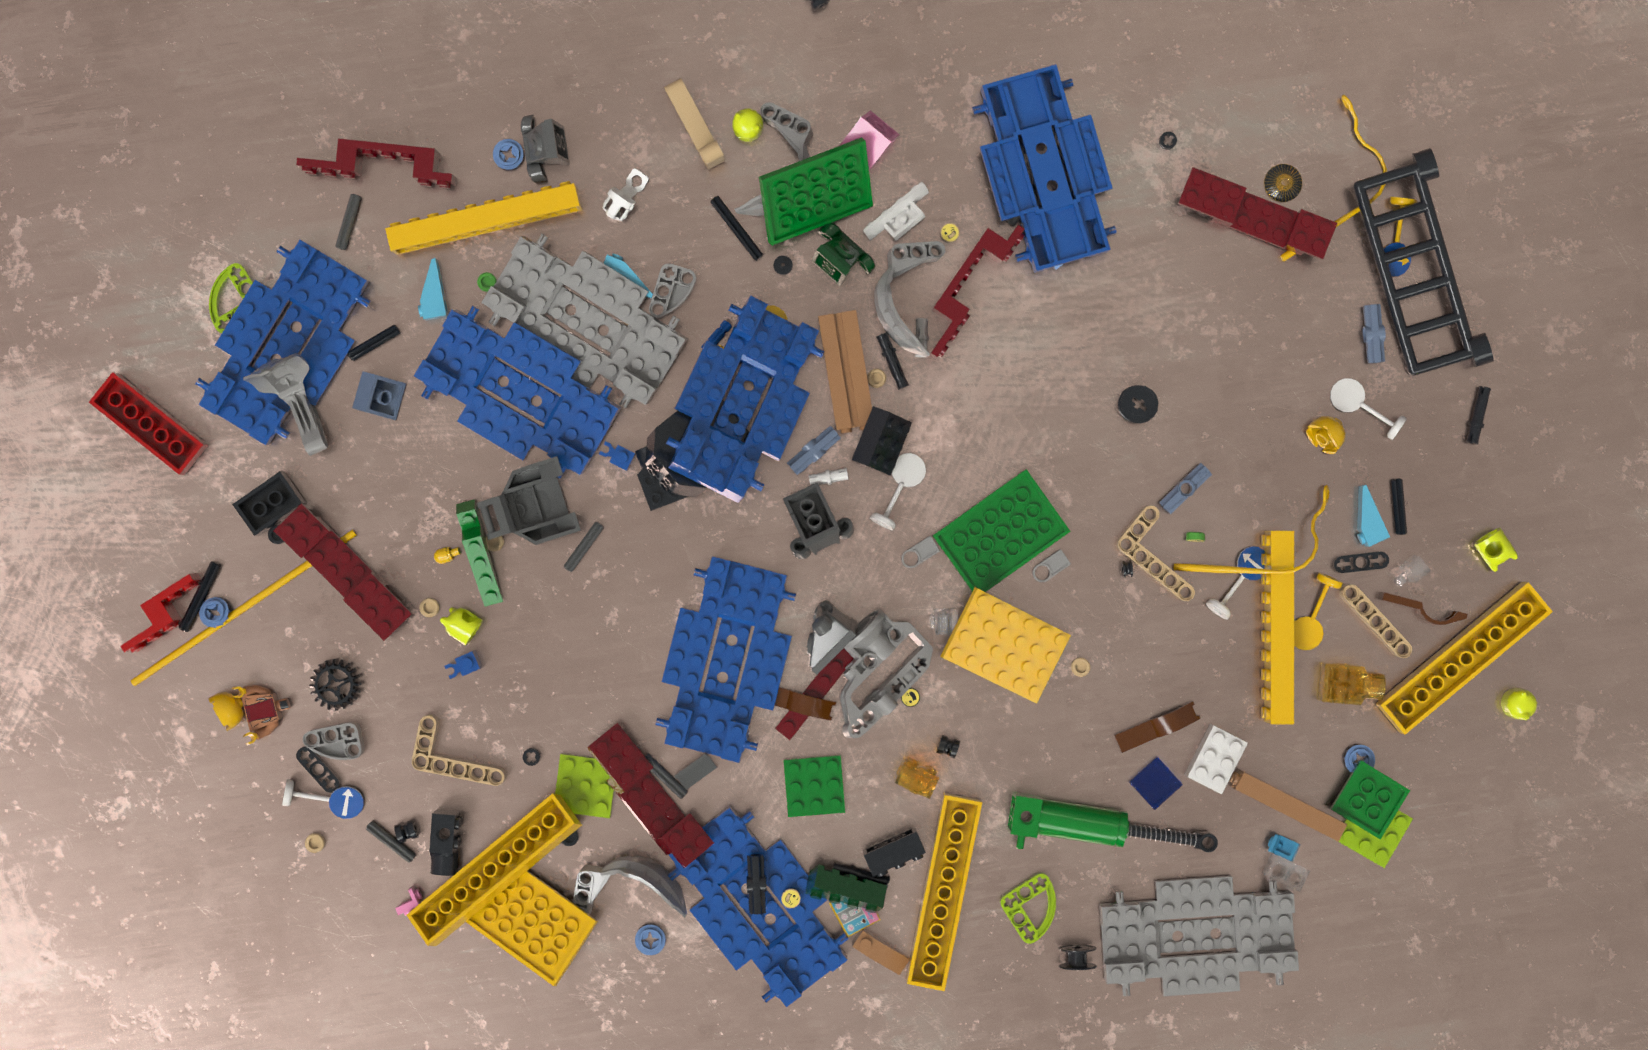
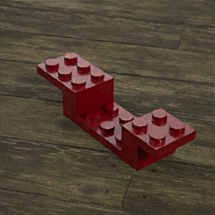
M338 138L336 162L297 158L296 166L301 168V171L305 172V174L317 175V172H321L329 177H336V174H340L344 178L355 179V176H361L363 154L369 158H377V155H381L384 159L396 160V157H400L404 161L414 162L413 178L421 186L432 187V184H437L440 188L451 189V186L457 185V178L453 174L439 172L440 153L435 148Z
M1192 167L1178 202L1179 205L1213 217L1212 221L1294 252L1300 256L1306 253L1321 260L1324 259L1337 226L1336 222L1303 209L1299 212L1246 192V187Z
M1017 225L1008 240L987 228L932 309L934 313L950 323L930 353V356L935 360L938 356L943 357L949 348L946 346L948 341L953 342L960 332L957 330L958 326H963L970 317V314H968L970 309L953 298L962 287L959 283L961 280H967L973 271L970 267L972 264L977 265L984 254L998 264H1001L1002 261L1007 262L1014 252L1011 250L1013 245L1017 247L1025 236L1022 234L1024 228L1020 225Z
M303 503L274 530L300 558L304 557L344 597L343 601L383 641L412 614L385 587L387 584L319 516L316 517Z
M618 723L587 747L610 776L606 780L665 855L672 853L681 866L686 868L714 844L691 813L684 815L649 771L654 767Z

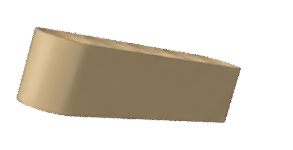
M1345 584L1340 588L1339 595L1341 599L1394 656L1407 658L1411 655L1412 646L1356 585ZM1348 588H1352L1354 591L1351 598L1346 596ZM1361 602H1365L1367 606L1364 612L1359 610ZM1374 616H1378L1380 620L1377 626L1372 624ZM1388 630L1392 632L1390 640L1385 639V632ZM1401 644L1405 646L1403 654H1399L1397 650Z

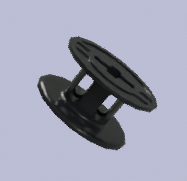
M1135 385L1128 387L1121 393L1118 400L1120 414L1124 419L1133 423L1141 424L1148 422L1158 411L1157 395L1147 386ZM1132 399L1136 401L1141 400V405L1144 407V410H1142L1141 408H1135L1134 406L1136 404L1132 401Z
M1077 944L1058 947L1060 951L1068 952V962L1060 964L1059 968L1065 970H1090L1097 967L1096 964L1087 962V952L1095 951L1097 949L1095 946Z

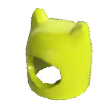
M744 108L735 113L732 120L735 136L744 142L757 140L763 132V119L761 115L751 108Z
M1501 528L1490 531L1474 543L1484 561L1494 572L1498 571V565L1504 563L1509 558L1518 559L1517 552Z
M451 607L448 617H442L440 621L450 636L466 646L478 631L483 620L467 609Z
M1512 688L1504 693L1501 699V707L1503 712L1511 718L1528 720L1536 711L1537 701L1530 691L1522 688Z

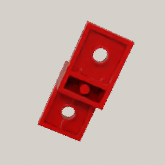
M199 573L186 575L140 605L152 626L122 644L120 647L124 653L129 651L131 653L139 652L147 647L145 643L154 642L163 636L162 632L171 631L179 626L178 622L182 618L171 601L182 597L183 591H191L199 586L198 582L202 580Z

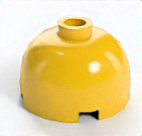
M1330 416L1316 418L1308 425L1306 430L1311 443L1315 447L1319 444L1320 447L1324 448L1322 452L1327 454H1335L1344 443L1346 437L1342 422Z
M220 692L211 696L208 700L213 704V709L223 726L229 731L243 719V703L241 698L232 697L234 696L232 693Z

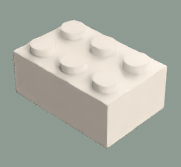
M1210 724L1184 775L1222 794L1248 743Z

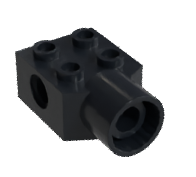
M646 447L635 451L642 469L637 476L650 511L688 498L683 495L670 494L668 491L663 490L659 484L660 481L648 472L645 465Z
M437 809L432 813L429 848L431 874L454 876L458 872L459 851L457 849L461 846L462 835H459V829L463 825V816H460V811ZM444 828L450 831V835L445 834Z

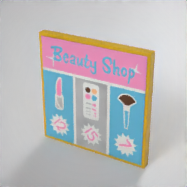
M842 902L840 904L829 903L847 937L880 920L877 913L867 912L865 908L847 907L846 903Z

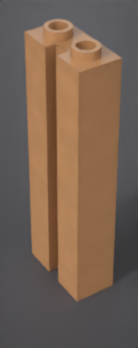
M852 310L818 316L836 431L840 430L841 434L852 432V428L859 427L860 431L864 430L872 410L857 312Z
M1238 768L1236 772L1233 771L1229 779V786L1338 842L1347 826L1346 823Z

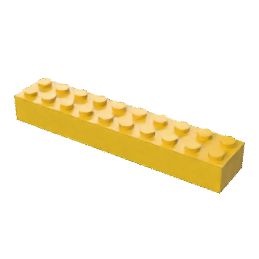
M570 181L560 183V187L552 188V186H545L540 188L541 191L533 193V190L522 192V196L514 197V195L502 197L503 200L497 202L495 199L484 201V205L480 206L470 204L465 206V209L459 211L457 208L449 209L446 211L447 214L439 215V213H432L427 215L428 218L420 220V217L409 219V223L401 224V222L389 224L390 227L385 228L390 251L398 255L582 211L578 188L574 183L571 184Z
M1264 531V534L1261 535V545L1264 546L1265 554H1261V564L1265 565V569L1271 570L1293 569L1294 531ZM1294 572L1286 574H1261V583L1264 584V592L1261 593V603H1264V611L1261 612V622L1264 623V630L1261 631V641L1264 642V649L1261 650V660L1264 661V668L1261 669V679L1264 680V688H1261V698L1264 699V707H1261V718H1264V721L1269 724H1294Z
M1521 582L1375 704L1399 733L1407 734L1553 611L1529 582Z
M943 792L906 977L907 984L945 991L982 807V801L979 799Z
M552 793L406 916L427 946H437L581 827V822L561 795Z

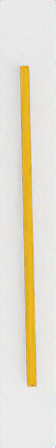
M352 529L340 538L347 543L356 537L357 534ZM305 561L230 612L228 619L225 620L223 625L216 628L208 627L130 680L132 685H138L306 571L312 565Z

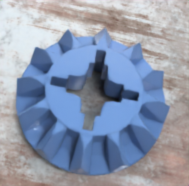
M504 139L495 145L493 159L500 168L511 170L517 168L523 161L524 152L517 141ZM511 149V153L516 158L509 157L505 162L506 156L501 151L508 152Z
M218 597L209 598L200 608V620L204 625L216 628L223 625L225 620L228 619L230 610L228 604L223 599ZM209 610H217L220 616L215 615L213 617V614Z
M1360 744L1354 745L1347 750L1344 757L1345 766L1351 773L1357 763H1352L1357 759L1356 753L1361 757H1365L1362 760L1363 762L1374 767L1375 755L1369 747Z
M645 925L636 933V947L645 955L658 954L665 946V934L657 925ZM649 932H651L652 938H656V941H653L652 948H650L649 942L645 941L648 938Z

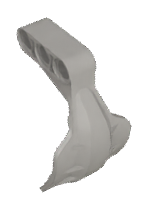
M767 102L763 104L760 113L764 122L776 128L798 153V161L809 158L807 146L813 136V129L809 121L774 103ZM774 111L772 116H766L767 112ZM785 119H791L789 124H782ZM802 127L808 128L804 133L799 132ZM761 195L736 208V213L752 216L764 215Z
M939 241L894 245L887 253L888 270L881 276L874 291L877 316L890 338L903 349L928 357L930 353L921 345L920 341L900 318L893 303L890 283L893 278L922 263L938 261L945 254V246ZM931 248L938 250V256L933 255ZM913 249H917L920 252V257L914 256ZM894 250H898L901 253V258H897L894 255Z
M295 353L285 358L271 360L261 365L250 375L243 377L244 381L252 384L259 392L277 394L290 406L304 448L309 456L328 448L317 410L306 397L303 380L309 371V365L301 355Z
M643 856L618 857L604 867L585 865L577 875L573 903L589 915L592 912L593 901L609 877L616 873L644 883L660 895L667 904L678 911L684 918L687 915L683 892L676 879L671 881L667 875L670 872L652 859ZM583 873H588L591 879L585 878ZM580 891H585L588 897H584Z

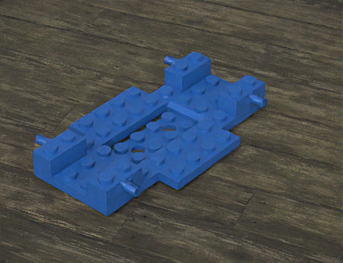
M1056 64L982 85L980 90L983 104L972 107L974 115L985 111L990 125L994 127L997 142L980 146L981 155L1001 222L1020 216L1025 233L1026 252L1015 254L1016 260L1019 262L1028 259L1034 273L1085 257L1106 253L1111 250L1107 236L1117 233L1114 230L1116 229L1115 226L1104 229L1095 194L1109 191L1113 188L1092 116L1087 115L1072 119L1064 88L1074 86L1073 80L1070 78L1061 81ZM1051 126L1054 127V131H1055L1056 138H1057V141H1058V144H1059V148H1060V151H1061V155H1062V158H1063V162H1064V165H1065V168H1066V172H1067V175H1068V179H1069V182H1070V185H1071V189H1072V192H1073L1074 200L1072 199V196H1071V192H1070V189H1069V186H1068V182H1067V179H1066V175H1065V172H1064V169H1063V165H1062V162H1061V158H1060V155H1059V151H1058V148H1057V145H1056V141H1055L1054 134H1053V131H1052ZM1020 135L1022 137L1023 145L1026 150L1028 163L1033 174L1034 183L1038 191L1042 209H1039L1033 192L1029 174L1026 168V164L1018 140V136ZM1037 144H1045L1047 147L1046 153L1039 154L1036 151ZM1053 180L1057 183L1058 187L1055 191L1048 190V181Z
M299 240L291 251L282 246L279 247L280 250H277L276 253L285 257L286 260L280 271L281 275L274 287L270 289L259 281L254 280L215 344V346L231 355L223 370L218 372L210 383L201 378L197 380L199 382L195 383V385L205 390L204 396L198 405L215 415L221 416L249 433V436L264 445H269L276 433L285 439L288 438L287 435L290 432L280 426L291 408L277 394L259 392L252 384L244 381L243 377L250 375L261 365L271 361V357L274 354H279L281 358L295 353L298 354L317 322L321 319L322 321L301 353V356L309 365V371L303 380L306 397L310 404L316 406L346 358L348 351H350L355 343L354 339L339 330L357 302L366 308L369 305L365 302L369 304L371 300L362 296L369 281L302 240ZM289 301L293 302L271 339L267 342L255 365L251 367L252 360ZM295 321L300 322L302 325L299 332L291 330V324Z
M753 296L747 299L742 309L734 304L730 305L728 311L738 315V319L724 349L708 340L705 342L674 408L692 418L680 442L670 436L666 442L667 445L676 449L668 467L669 469L737 503L744 498L750 486L760 492L763 489L764 484L754 479L755 471L759 465L757 462L761 453L777 461L780 460L810 394L808 391L793 384L795 378L810 353L820 358L824 353V350L814 346L819 330L804 322L797 326L767 311L766 307L768 304ZM739 362H742L739 371L733 381V384L727 394V397L712 427L710 426L712 420L718 410V407L724 397V394L731 382V379L737 369ZM771 377L773 378L772 383L756 415V418L751 426V429L746 437V440L742 442L741 439L745 433V430L750 422L751 417L753 416L755 408L761 398V395L766 387V384L768 383V380ZM751 381L754 385L753 390H746L744 382ZM736 414L739 419L738 423L732 424L728 419L729 415Z
M472 305L467 315L457 309H451L442 325L444 328L428 357L422 360L414 374V377L426 385L421 396L429 399L432 391L436 390L446 396L451 395L466 404L457 422L521 460H525L530 449L535 445L547 452V456L550 458L557 456L563 473L566 469L572 470L579 475L584 473L621 409L619 405L607 399L613 389L605 385L601 394H598L573 379L572 377L581 361L518 323L512 324L504 338L474 320L479 311L475 306ZM495 357H499L500 359L504 360L505 362L509 363L510 365L514 366L515 368L519 369L525 374L531 376L532 378L536 379L537 381L541 382L542 384L561 394V397L546 389L545 387L539 385L538 383L534 382L533 380L529 379L528 377L524 376L523 374L519 373L518 371L514 370L513 368L509 367L508 365L497 360ZM500 376H506L509 379L506 387L499 385L498 380ZM479 385L533 416L535 419L545 423L544 426L535 423L478 388ZM538 395L541 397L542 403L540 406L532 404L531 399L533 396Z
M712 556L707 571L695 568L696 572L702 574L694 572V576L705 578L704 595L699 612L680 608L662 678L663 683L679 686L680 689L676 705L669 720L657 717L656 721L659 722H656L655 725L666 728L667 735L664 744L688 748L740 763L745 748L757 751L758 743L747 741L754 707L774 710L792 639L791 635L775 632L774 628L783 598L795 601V598L788 595L796 597V593L785 591L788 575ZM718 617H720L722 619L719 626V631L714 646L712 659L710 662L703 692H701L700 686L703 674L705 671L716 623L718 621ZM751 626H755L737 698L733 700ZM729 635L737 637L738 642L736 645L730 646L727 643ZM720 672H725L728 675V680L725 683H721L717 679V675Z
M730 805L702 827L714 844L686 868L681 866L672 853L669 854L675 863L676 869L667 875L671 881L680 874L683 875L691 885H695L704 897L690 908V912L734 969L737 971L752 959L763 973V978L770 987V991L762 996L763 1000L767 1003L776 996L788 1007L802 996L803 991L829 971L833 972L848 960L840 945L849 940V938L843 933L835 940L813 913L827 899H813L809 894H805L809 875L783 841L780 839L765 850L746 826L750 820L755 818L754 815L749 811L740 818ZM764 854L766 884L781 904V896L786 889L793 888L800 893L801 899L797 907L787 908L784 906L796 922L795 924L789 919L768 890L765 892L766 913H749V894H744L741 890L742 885L747 883V855ZM722 884L726 886L728 891L739 903L740 907L743 908V910L749 916L751 921L756 925V927L760 930L763 936L767 939V941L769 942L768 945H766L765 942L762 941V939L755 932V930L752 928L749 922L745 919L742 913L731 901V899L722 889ZM767 914H773L776 917V921L773 924L765 922Z

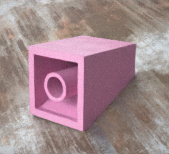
M870 110L858 120L840 145L862 137L866 141L870 172L900 134Z

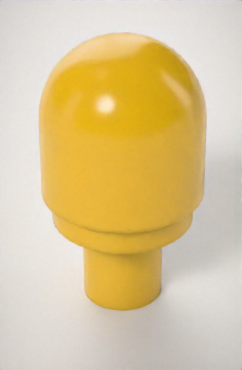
M450 547L438 549L434 553V560L439 564L450 562L454 559V556L461 554L460 548L451 549Z

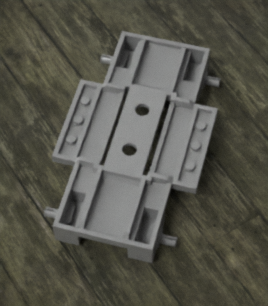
M541 233L536 243L525 236H521L511 252L513 254L497 282L494 286L490 287L481 302L494 312L488 323L496 326L500 317L507 318L513 323H519L581 361L572 377L573 379L591 388L600 374L613 382V385L625 394L619 403L624 408H627L631 399L638 400L647 405L688 340L687 337L674 330L680 319L673 315L668 325L640 309L639 307L649 291L589 253L582 251L574 266L543 248V245L549 238L545 234ZM563 285L568 286L572 290L576 291L580 295L584 296L588 300L592 301L596 305L600 306L604 310L616 316L623 322L627 323L628 326H625L624 324L620 323L619 321L604 313L600 309L596 308L592 304L588 303L584 299L580 298L576 294L572 293L568 289L564 288ZM572 304L576 307L574 315L566 313L567 305ZM548 313L553 318L610 352V356L548 319L545 315ZM600 325H606L609 328L607 335L602 336L599 334L598 328Z
M1231 875L1155 881L1156 900L1124 902V891H1120V895L1119 891L1115 892L1116 903L1099 904L1104 980L1107 984H1121L1122 996H1126V991L1127 996H1130V984L1145 982L1146 978L1162 977L1163 996L1240 991L1239 972L1259 971L1260 973H1274L1276 985H1284L1283 973L1299 971L1298 951L1295 949L1292 915V913H1295L1294 894L1290 890L1277 891L1276 880L1269 881L1270 892L1245 894L1233 893V879ZM1233 915V917L1158 922V920ZM1214 928H1218L1221 931V935L1217 939H1213L1210 935L1211 930ZM1175 931L1183 933L1181 941L1173 940L1172 935ZM1236 949V951L1222 953L1166 957L1160 955V953H1172L1182 951L1190 952L1196 950Z

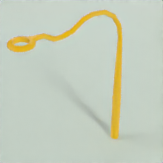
M1342 95L1341 99L1344 106L1351 112L1354 118V132L1363 146L1376 154L1382 165L1383 173L1387 172L1383 157L1377 149L1367 144L1360 136L1358 118L1353 105L1346 95ZM1386 184L1381 185L1379 191L1369 200L1370 204L1382 194ZM1359 206L1335 220L1334 222L1337 223L1336 227L1360 211ZM1286 251L1280 255V258L1285 262L1296 253Z
M1324 486L1321 509L1314 514L1311 521V532L1315 540L1313 552L1302 565L1287 570L1174 563V571L1286 574L1306 567L1314 559L1318 550L1319 539L1315 532V522L1317 517L1324 511L1329 500V486Z

